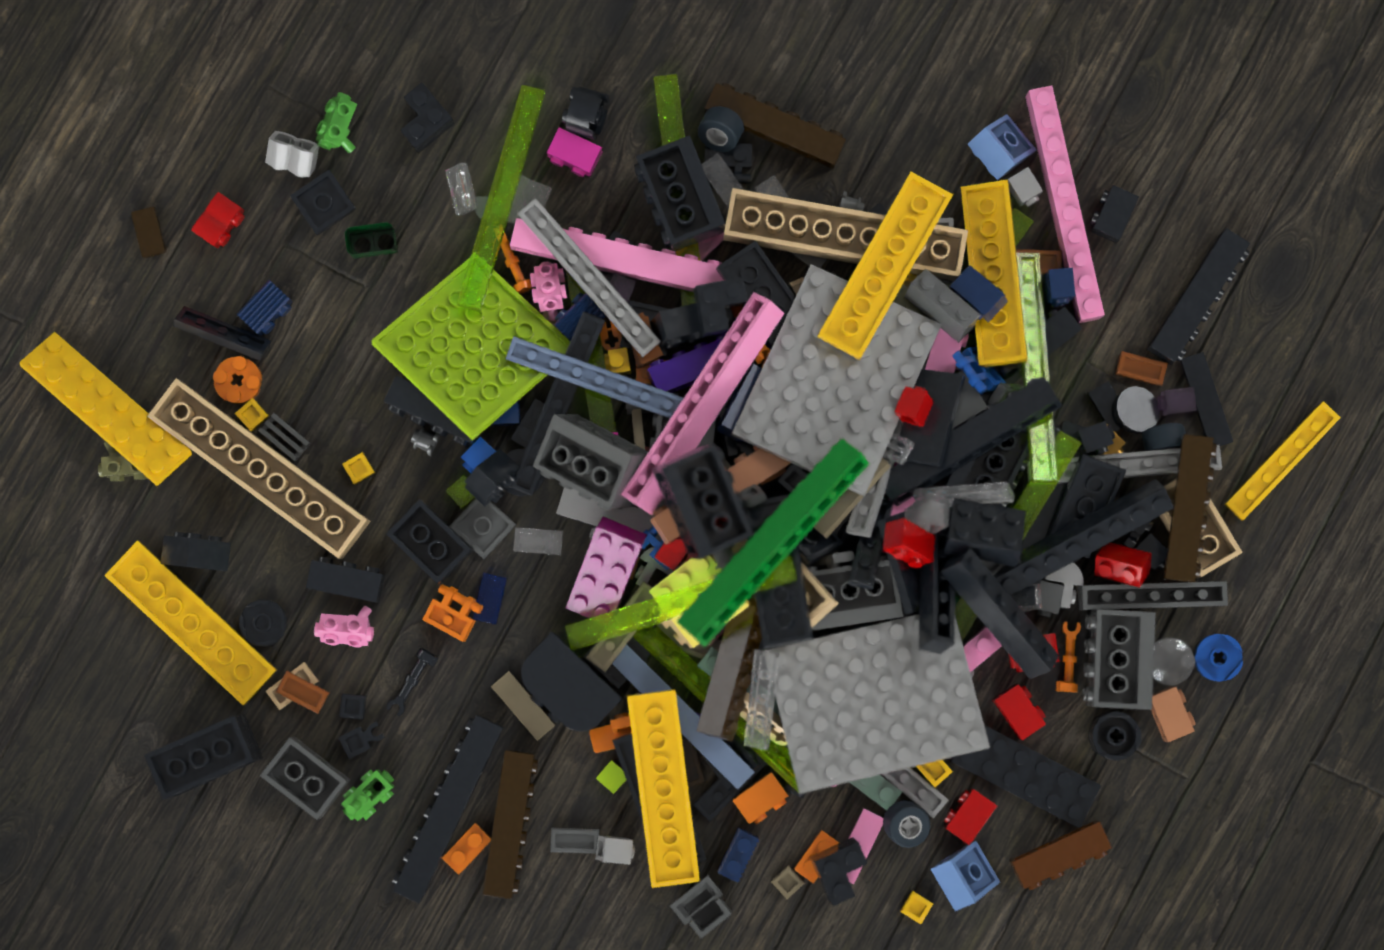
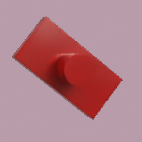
M678 536L668 544L663 543L654 558L673 571L687 553L681 536Z

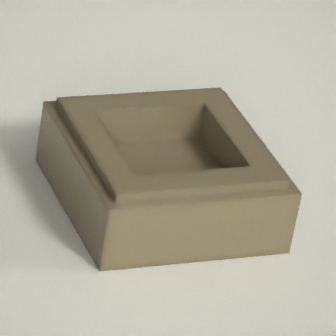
M789 865L771 880L772 884L786 899L805 884Z

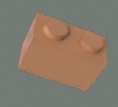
M1175 686L1152 694L1151 712L1164 742H1170L1195 732L1193 725H1195L1194 718L1190 711H1186L1183 704L1186 703L1185 696L1182 690H1177Z

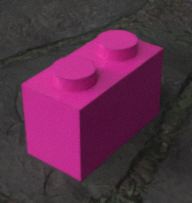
M559 127L547 151V155L551 158L550 162L559 167L566 165L572 168V173L580 177H584V175L591 177L602 154V147Z

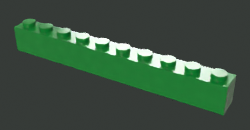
M843 438L830 448L829 453L813 467V470L804 480L798 483L792 494L781 502L780 507L772 516L764 521L763 526L755 535L748 539L745 546L733 555L727 566L715 575L714 580L705 590L698 594L697 599L689 608L681 613L680 618L676 622L705 647L870 463L864 455Z

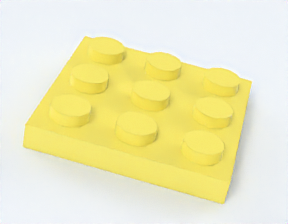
M712 554L702 559L690 558L649 590L693 648L699 642L676 621L680 618L681 613L689 608L697 599L698 594L709 586L714 580L715 575L721 571V568L715 569L717 564ZM747 600L731 619L746 609L751 603Z

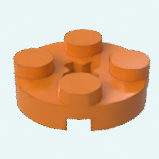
M242 356L230 357L221 362L214 372V387L218 395L225 401L233 404H245L259 394L262 374L258 366L251 360ZM234 375H243L244 378L241 380L243 384L241 386L232 384Z

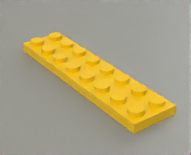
M910 172L820 330L818 338L858 360L861 359L953 194Z
M1008 179L961 187L965 230H968L966 240L968 263L1002 291L1008 301L989 323L982 318L977 320L975 324L979 366L993 367L1028 362Z
M56 332L51 334L20 361V366L156 486L163 482L192 455L191 450L148 418V412Z
M136 541L104 576L242 705H245L277 669L165 564H160L161 561L140 541Z
M672 689L627 695L652 888L700 882L676 691Z

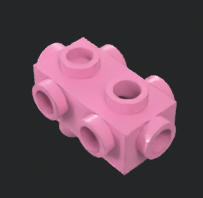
M542 262L539 266H534V273H530L531 285L536 287V289H532L533 302L539 304L540 312L548 311L550 321H555L554 318L558 314L557 310L564 309L563 299L567 298L565 284L561 285V283L565 282L563 268L558 269L557 263Z
M363 606L357 616L321 614L319 623L316 622L314 636L320 637L321 642L333 646L338 644H348L353 647L368 646L369 641H373L374 627H370L368 618L372 610L367 606Z

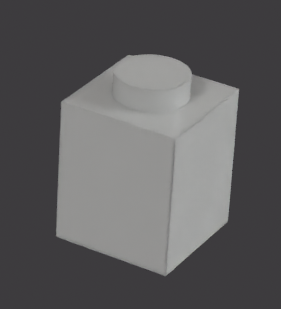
M1029 167L1008 179L1010 192L1019 207L1025 204L1029 207L1040 200L1038 196L1041 195L1043 190Z
M598 835L596 860L607 863H631L635 853L633 840L624 837Z

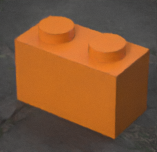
M769 772L734 797L732 801L749 824L753 821L755 824H758L767 817L766 812L771 808H774L776 811L786 804L785 798L788 797V794L773 773Z

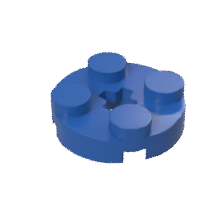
M1212 634L1206 636L1198 643L1193 655V661L1199 673L1206 679L1218 682L1232 679L1240 672L1243 665V652L1240 644L1231 636ZM1215 652H1223V663H1215L1213 661V654Z

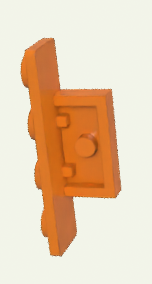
M628 713L615 715V719L610 720V725L589 730L595 753L615 749L613 739L632 733L630 715Z

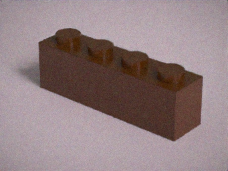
M1095 820L1009 861L1021 887L1033 890L1043 885L1041 881L1049 877L1051 880L1057 879L1064 875V870L1071 867L1073 870L1085 866V861L1092 857L1097 860L1108 855L1107 850L1112 849L1100 821Z

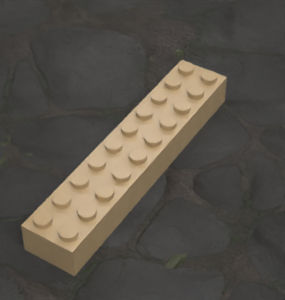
M732 188L723 240L747 245L756 241L760 247L859 264L886 215ZM936 225L909 273L920 275L927 269L938 279L955 281L961 275L968 230Z
M177 378L147 416L339 559L345 557L371 522Z

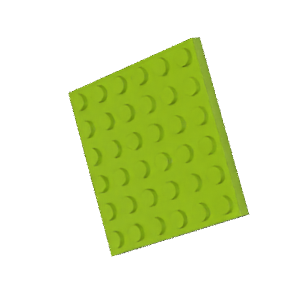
M475 253L373 338L372 345L473 441L548 375L505 359L513 336L564 355L570 341Z

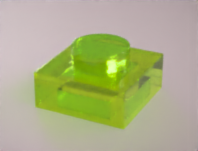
M464 475L446 489V492L461 509L475 498L465 488L467 485L465 480L467 478Z

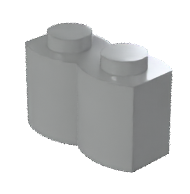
M274 131L269 137L265 163L276 170H288L297 177H310L316 168L319 145L310 140L296 138L285 132Z

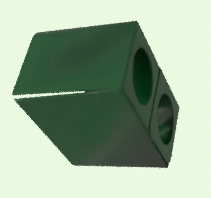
M388 222L349 227L345 231L346 249L353 259L398 253L395 229ZM384 234H388L394 239V246L389 250H381L378 246V239ZM364 237L370 241L371 248L367 253H358L355 250L354 244L357 239Z

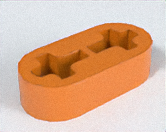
M611 321V328H607L605 322L600 332L601 344L606 351L621 348L622 334ZM608 332H612L613 337L619 339V342H616L613 348L609 344H605V341L609 340Z

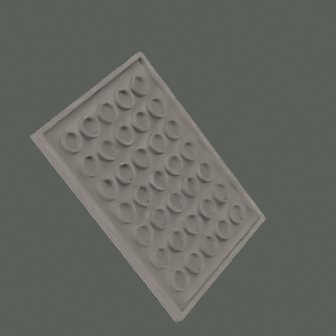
M811 264L732 432V436L810 472L829 453L830 448L843 438L859 450L870 463L848 487L849 490L865 496L900 419L894 411L905 386L914 387L941 324L892 302L864 354L858 360L817 337L848 281Z
M919 614L764 651L799 794L990 748L956 618L955 644L942 654L919 650Z

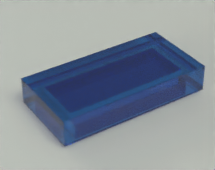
M483 573L477 603L483 605V609L480 614L474 612V620L497 625L507 578Z

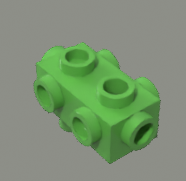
M338 92L336 97L327 102L325 118L320 121L316 129L318 134L316 141H318L317 144L320 147L331 150V148H337L342 145L348 153L355 149V146L347 138L350 133L348 126L357 106L356 103L350 101V96Z
M379 769L375 772L369 770L360 779L363 783L357 789L353 786L343 795L345 800L341 804L345 807L343 812L351 820L355 818L357 821L362 818L367 820L377 811L374 806L381 801L384 804L393 796L394 793L391 790L395 787L392 784L394 778L386 770L383 772ZM375 782L382 783L383 787L380 791L374 788Z

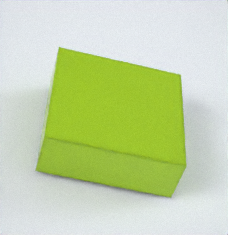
M613 760L596 777L613 794L626 781L623 769Z

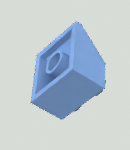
M1007 114L986 126L968 143L973 154L983 162L988 172L997 180L1008 174L1036 151V148Z
M977 841L971 842L970 845H966L931 868L932 873L955 911L977 902L1000 883Z

